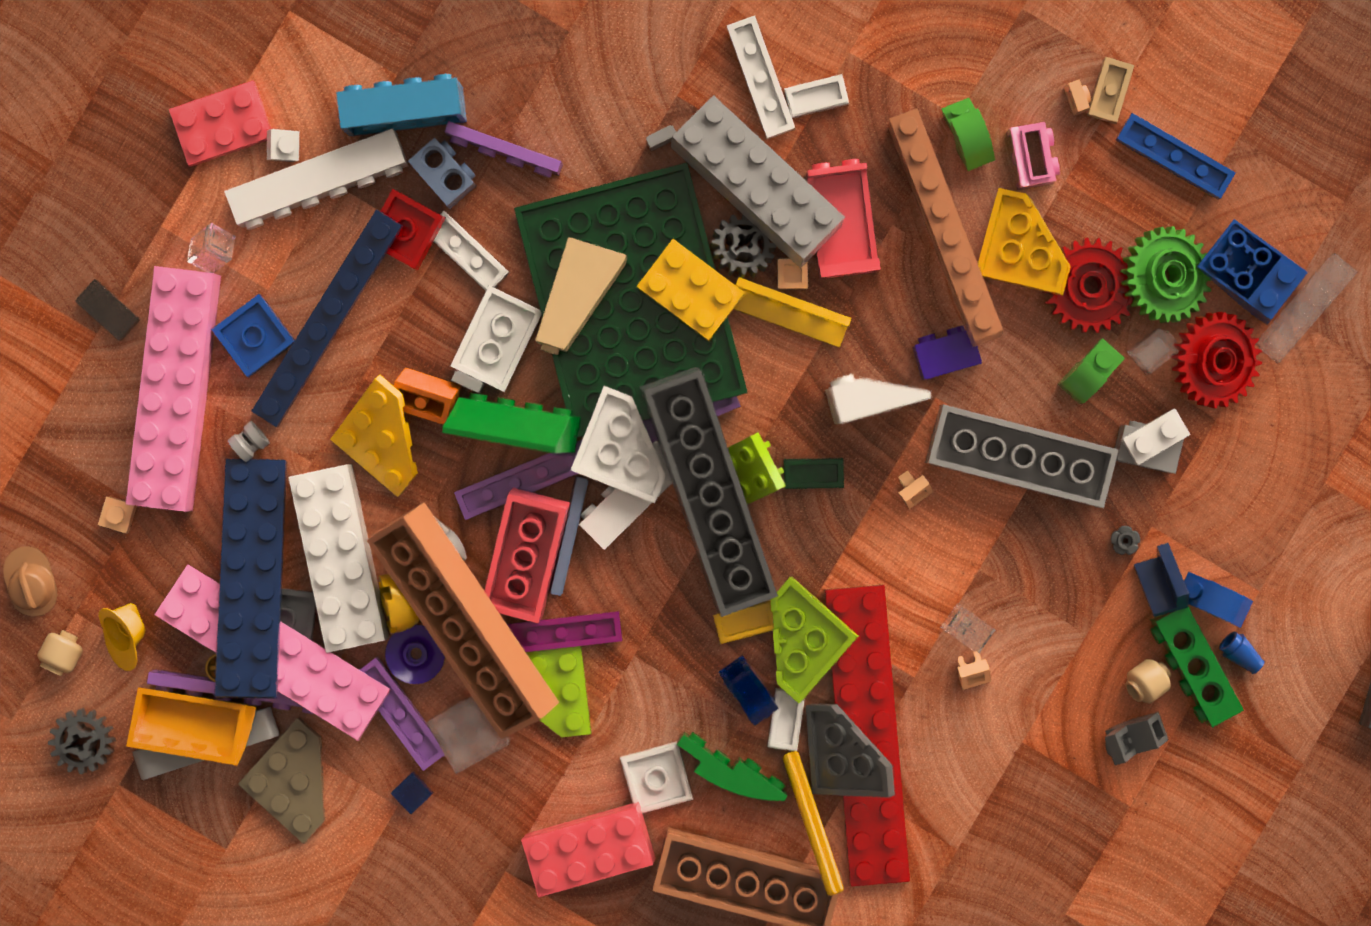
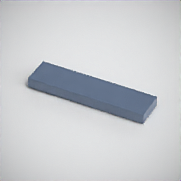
M575 476L569 500L571 504L550 585V594L559 596L563 594L588 485V480L583 477Z

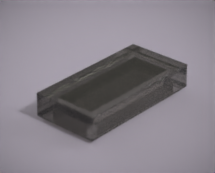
M94 279L75 300L77 304L119 341H122L141 320L97 279Z

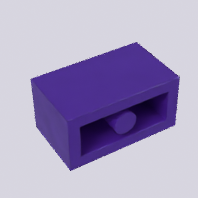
M964 325L946 330L948 336L936 339L935 333L917 338L919 344L912 346L922 380L982 364L978 346L972 347Z

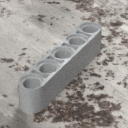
M271 706L255 711L246 747L280 735ZM144 749L132 752L141 780L204 761L202 759Z

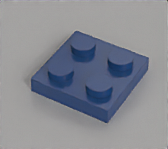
M261 294L255 296L211 329L248 378L291 347L295 341Z

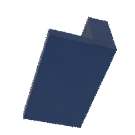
M1169 543L1157 546V558L1134 564V569L1153 617L1188 608L1189 592Z

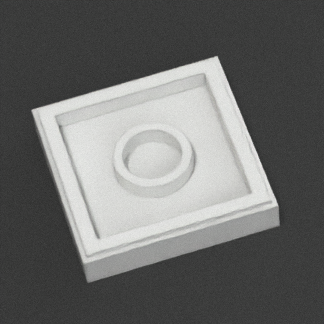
M677 741L620 757L632 803L639 801L642 814L693 800Z

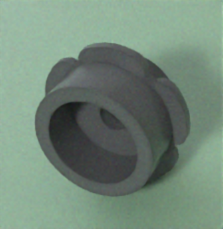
M1129 526L1119 527V530L1114 531L1111 535L1114 551L1120 555L1135 553L1138 549L1137 545L1140 543L1138 532L1133 531ZM1127 538L1128 543H1123V539Z

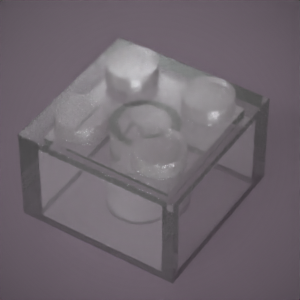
M472 696L465 698L426 722L455 774L490 756L511 742L509 736L503 739L499 737Z

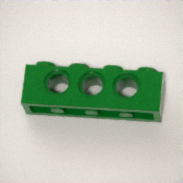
M1189 607L1150 619L1154 626L1150 628V631L1158 644L1163 643L1168 653L1164 657L1172 671L1177 669L1182 680L1178 681L1186 697L1191 695L1196 706L1192 709L1200 723L1205 722L1213 728L1244 711ZM1184 632L1187 638L1184 646L1176 648L1173 639L1177 633ZM1198 658L1201 663L1200 670L1195 674H1190L1188 663L1192 659ZM1207 685H1213L1215 689L1214 696L1209 700H1204L1202 697L1203 688Z

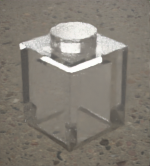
M1159 328L1152 331L1127 351V353L1143 373L1148 375L1152 374L1179 351L1173 346L1174 343H1177L1173 335L1168 330L1163 332Z

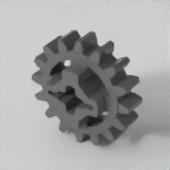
M734 214L731 215L729 223L722 220L719 225L720 229H715L713 233L715 240H712L710 248L716 250L712 255L713 260H721L718 268L721 270L728 267L729 276H732L736 271L739 272L740 278H744L746 272H749L752 278L756 277L757 268L764 272L768 266L767 263H771L774 258L772 252L775 251L776 245L770 243L771 240L744 215H742L741 220H737ZM725 238L727 239L726 243L729 245V251L727 252L724 246ZM759 240L762 245V254L760 253L761 249L757 246ZM750 242V244H749L748 247H747V246H744L743 248L740 247V248L736 251L738 245L743 246L744 244H747V243Z
M84 708L78 709L76 715L73 711L67 712L66 719L58 718L56 723L59 725V728L54 727L50 729V733L55 735V739L48 741V745L55 746L56 748L50 755H59L60 757L57 765L61 766L67 763V772H72L78 767L79 774H84L87 772V767L92 772L97 770V762L101 765L106 764L108 760L104 755H110L114 752L108 745L116 741L115 737H109L108 732L114 729L113 726L105 727L103 725L107 718L103 716L96 719V710H92L86 715ZM84 722L92 725L95 730L86 727ZM67 730L68 737L66 742L64 743V735ZM92 737L82 745L72 746L80 738ZM98 739H100V748L97 752L95 747ZM69 752L78 755L80 760L73 758Z

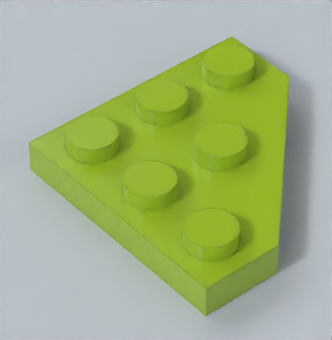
M789 577L777 591L778 597L771 599V612H773L774 654H776L777 665L776 681L777 685L800 704L859 636L797 580Z
M582 646L526 652L559 701L540 721L561 738L591 734Z

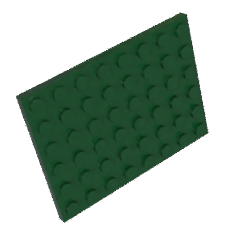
M687 163L514 208L542 318L568 237L627 256L625 267L568 351L563 352L559 350L558 355L552 354L565 407L571 410L572 416L580 417L577 438L584 437L604 386L631 396L642 421L649 420L650 417L640 387L694 367L702 371L712 403L748 394L728 317L710 341H707L637 288V285L672 239L676 240L715 270Z

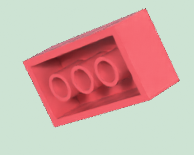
M514 487L508 493L484 591L500 614L534 623L540 622L544 614L571 502Z
M639 801L525 834L521 840L538 898L653 865L656 859Z

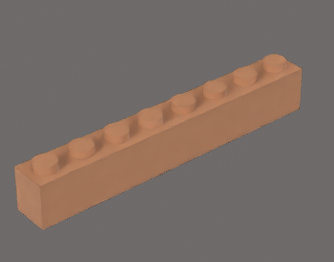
M916 108L889 118V132L972 347L1001 337L1004 330L919 111Z

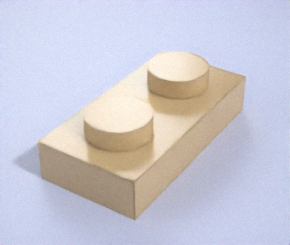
M1109 57L1104 58L1087 116L1113 124L1118 122L1134 65Z

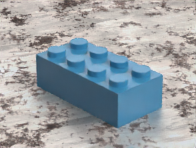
M451 74L433 76L434 80L423 82L422 78H408L403 80L404 84L392 85L391 81L374 83V88L362 89V85L345 86L344 91L336 92L340 128L348 136L382 133L392 128L398 131L447 125L448 121L453 123L467 122L463 86L457 77L452 78Z

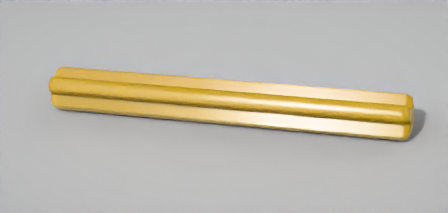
M797 751L789 752L784 755L783 762L827 895H837L843 891V885L800 755Z

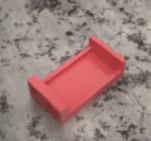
M859 159L841 161L842 166L830 167V163H818L812 165V170H807L806 172L807 182L845 216L841 228L816 252L820 280L875 273L881 270L876 249L867 179V163H860Z

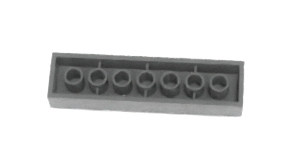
M694 367L641 386L640 390L716 611L723 617L778 597L702 371Z

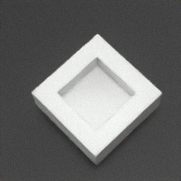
M267 130V160L299 161V131Z

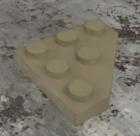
M298 717L238 785L304 844L325 821L323 802L324 782L321 762V736Z

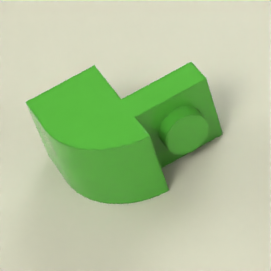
M970 98L941 108L943 117L954 136L957 153L967 171L995 161L988 129L979 109H975Z
M1102 338L1080 362H1077L1057 385L1079 404H1083L1107 381L1106 379L1125 358Z

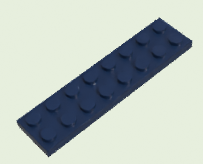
M226 459L215 680L216 698L277 699L287 474L286 460L250 459L248 462H245L242 459Z

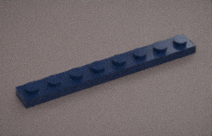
M375 210L252 409L253 413L275 427L281 424L403 225L381 211Z

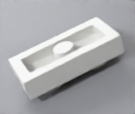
M1172 409L1121 440L1135 464L1139 465L1186 438L1190 433L1176 409Z

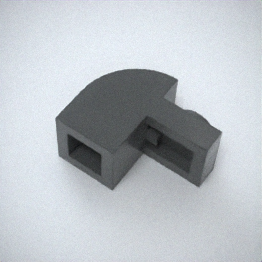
M1159 712L1140 716L1115 725L1105 731L1107 735L1104 737L1107 753L1112 757L1115 765L1126 763L1138 753L1158 749L1169 740Z

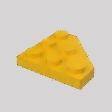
M998 188L978 261L982 276L1063 296L1071 266L1030 196L1026 193Z
M379 375L373 380L330 440L394 495L399 497L418 474L416 462L412 460L410 450L412 439L409 424L405 423L403 394Z

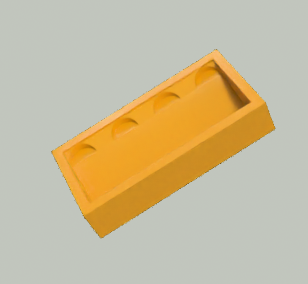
M138 687L126 747L238 765L250 735L256 707Z

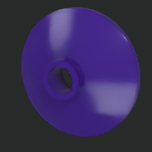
M417 624L406 631L394 633L389 639L385 651L386 663L391 673L399 680L409 684H422L433 679L440 672L445 660L444 654L425 626ZM413 648L421 650V658L415 659L412 657L411 651Z

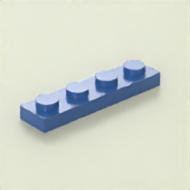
M1134 113L1130 114L1116 138L1117 142L1218 200L1221 199L1236 173Z

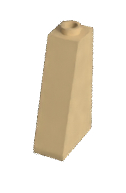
M568 237L535 340L538 344L542 345V351L558 355L559 350L563 352L568 351L625 267L627 262L625 254Z

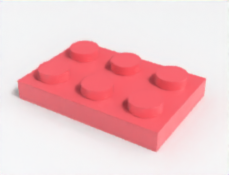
M254 81L169 109L184 156L190 167L267 141V130L271 129Z

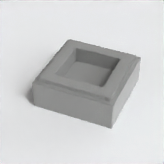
M669 125L647 136L646 142L651 152L672 141V136L676 133L673 125Z
M459 370L455 371L451 381L480 394L485 386L484 382Z

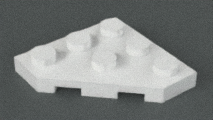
M604 386L571 470L655 503L666 474L635 402L631 396Z

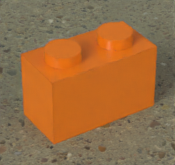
M406 367L394 382V387L404 397L405 406L403 407V412L443 425L459 398L462 386Z

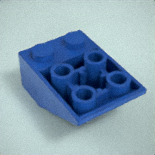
M1235 219L1197 266L1198 269L1241 307L1266 325L1269 324L1308 273Z

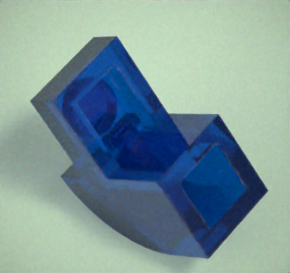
M743 655L719 671L725 685L738 700L754 726L767 719L773 712L779 709L773 695Z

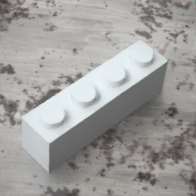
M655 441L652 444L666 474L658 494L659 497L672 484V480L659 443ZM609 486L601 494L605 499L597 507L592 503L581 514L584 520L579 525L605 550L652 502Z

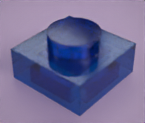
M414 771L391 792L394 798L410 814L434 793Z

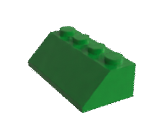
M470 393L469 398H458L442 429V433L551 453H575L580 417L572 416L570 409L553 407V412L543 411L542 404L525 402V407L515 406V400L498 397L497 402L487 401L488 395Z

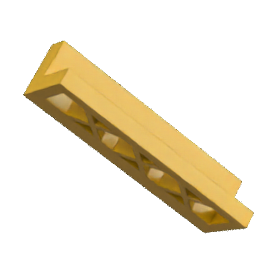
M738 277L736 286L744 291L745 294L734 310L840 348L846 329L851 321L850 317Z

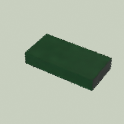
M844 458L784 459V484L786 485L784 489L844 488Z

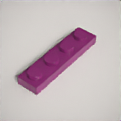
M619 611L543 619L539 623L525 621L507 624L525 652L623 641Z

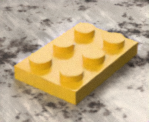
M674 239L671 240L637 285L639 290L707 341H710L745 294L744 291Z

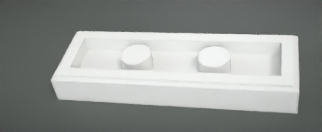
M443 211L440 215L446 217L434 242L485 291L488 285L495 288L508 275L509 271L453 218Z

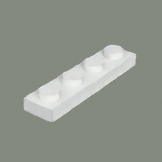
M755 15L727 25L731 42L766 139L794 130L795 126Z

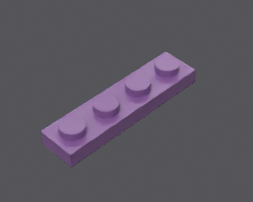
M450 121L447 123L445 133L451 137L450 142L464 148H467L468 144L479 147L478 152L492 158H495L496 154L507 157V163L523 168L524 164L535 167V173L551 178L552 174L560 175L563 166L560 160Z
M378 657L360 669V671L391 690L378 711L423 771L448 753L447 749Z

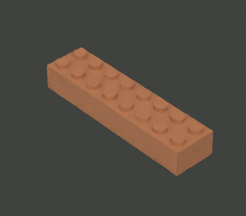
M424 502L389 523L366 540L501 739L541 720L559 703Z

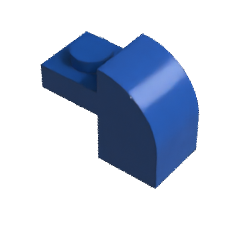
M1188 572L1184 582L1189 592V605L1241 628L1253 601L1218 583Z

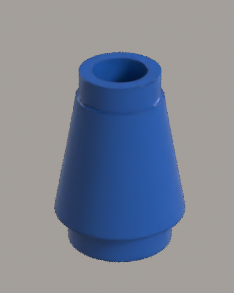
M1235 631L1231 632L1220 644L1219 649L1223 652V657L1250 671L1252 674L1257 673L1263 667L1265 661L1244 634H1238Z

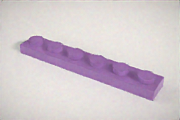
M157 669L148 672L147 684L156 685L155 690L173 692L174 688L185 689V694L190 696H203L204 692L214 694V699L232 701V698L215 697V682L210 680L209 677ZM279 692L277 699L244 698L243 703L249 705H261L262 701L273 703V708L290 710L291 706L302 707ZM304 707L302 708V712L313 714Z

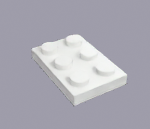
M488 285L450 366L505 392L542 315L541 310Z

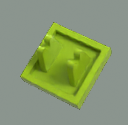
M759 432L728 447L747 504L786 486L780 474L784 473L782 467L776 468L767 450V447L771 445L769 441L763 442Z

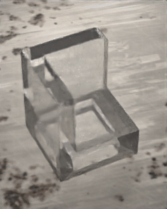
M210 223L192 237L187 262L207 273H215L232 260L236 236Z

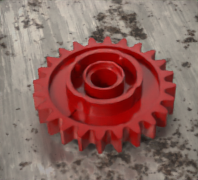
M1088 237L1083 239L1082 246L1076 240L1071 242L1072 250L1065 246L1062 247L1061 251L1071 266L1063 296L1042 291V293L1051 295V298L1045 304L1055 305L1051 315L1060 313L1062 315L1060 324L1069 320L1070 330H1074L1080 325L1081 333H1086L1089 326L1094 334L1099 333L1100 325L1108 331L1111 329V321L1116 325L1121 324L1119 315L1129 316L1130 313L1126 307L1131 306L1133 302L1131 296H1125L1130 287L1121 284V282L1128 278L1127 275L1121 273L1122 269L1128 268L1127 263L1120 256L1123 248L1120 247L1113 251L1112 241L1102 246L1101 238L1095 239L1092 245ZM1086 278L1096 280L1098 289L1095 294H1090L1085 290L1084 282Z
M1207 312L1205 317L1196 316V324H1186L1188 333L1179 332L1182 343H1174L1173 345L1179 350L1178 354L1171 356L1172 359L1178 362L1177 365L1171 368L1172 371L1179 372L1174 381L1183 383L1180 392L1189 393L1188 400L1197 401V405L1217 408L1218 406L1226 408L1229 402L1237 404L1238 396H1247L1246 386H1255L1251 378L1253 376H1260L1255 367L1262 364L1260 360L1256 359V355L1260 354L1262 350L1255 349L1254 347L1259 338L1251 337L1254 329L1245 327L1246 320L1237 319L1235 314ZM1218 355V363L1216 364L1215 360Z

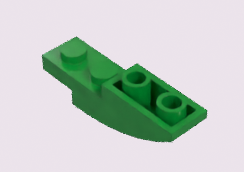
M684 731L677 740L678 746L699 760L694 767V772L707 781L730 792L754 799L785 801L788 797L787 792L784 790L786 785L773 775L767 778L759 771L762 767L752 759L747 757L744 761L739 757L731 766L728 764L731 761L729 757L717 749L714 753L705 747L707 742L695 732L689 735Z

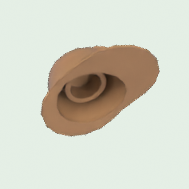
M30 546L19 547L12 551L5 560L3 574L8 594L14 607L22 614L31 617L41 616L49 612L55 605L58 594L46 555L39 549Z

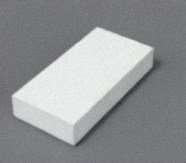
M842 74L784 88L792 118L849 105Z
M782 688L775 689L767 747L797 751L804 700L800 704L797 703Z

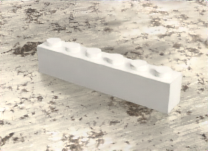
M392 128L224 192L236 224L251 230L264 225V219L273 216L275 219L287 217L292 214L291 209L302 206L303 209L314 207L320 204L319 199L330 195L331 199L341 197L348 193L347 189L356 185L359 188L370 186L376 183L375 178L383 175H386L387 178L397 176L403 173L402 168L409 165L398 135Z

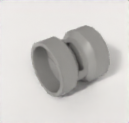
M252 421L243 427V431L239 435L234 434L228 439L229 445L245 462L252 459L254 452L258 449H264L270 444L265 434Z

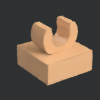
M907 470L898 477L904 487L899 492L900 497L909 509L933 493L931 485L923 475L915 480Z
M977 651L973 652L974 663L966 664L962 656L958 657L959 667L957 669L962 690L991 682L987 660H981V656Z

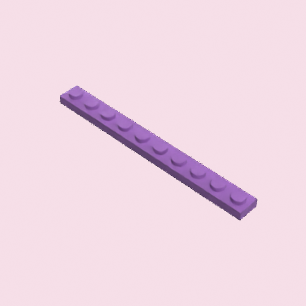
M737 397L713 403L717 416L741 407ZM651 419L643 421L651 442L658 441ZM582 440L576 442L575 453H548L454 492L465 520L504 505L507 495L513 487L535 492L579 474L572 471L571 468Z

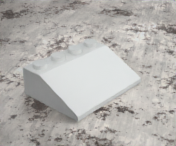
M853 375L830 382L831 387L825 390L834 424L931 398L930 391L866 379L854 380Z

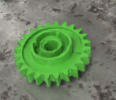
M1171 226L1165 229L1164 227L1154 228V231H1145L1144 237L1135 238L1137 246L1127 248L1131 253V257L1123 258V261L1128 264V268L1122 269L1121 273L1127 275L1128 278L1121 282V284L1130 287L1125 296H1133L1134 300L1131 306H1141L1139 314H1149L1150 321L1159 319L1160 323H1167L1169 321L1172 323L1190 318L1192 312L1200 311L1198 304L1207 302L1203 293L1211 292L1212 290L1206 285V282L1211 281V279L1197 268L1207 254L1200 252L1204 244H1194V234L1185 237V229L1175 230V227ZM1166 269L1169 272V280L1165 277Z

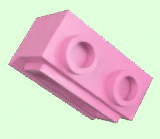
M1045 122L1009 128L1006 132L1007 138L1011 137L1014 151L1012 153V162L1014 166H1017L1019 182L1016 184L1017 190L1054 183L1056 181L1055 176L1060 175V168L1057 157L1052 158L1050 146H1054L1052 129H1046ZM1038 131L1046 175L1033 177L1025 133Z

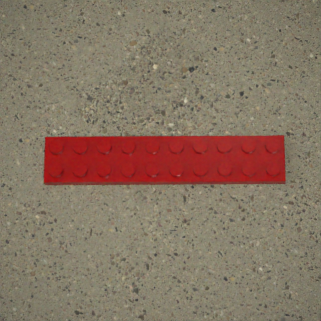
M885 585L825 589L826 607L859 636L831 668L834 704H837L893 765L894 796L842 795L850 886L910 882Z

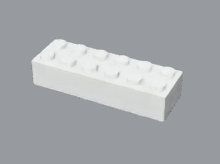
M346 464L288 477L326 653L387 640L390 637L382 607L370 545L366 541L368 535L353 465Z

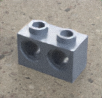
M434 137L408 162L446 206L451 209L477 186L472 181L476 175L465 162L460 166L452 158L456 152L445 140L439 143ZM433 153H440L443 158L440 166L436 168L429 167L427 163L428 157ZM453 175H458L462 178V185L457 190H449L447 187V181Z

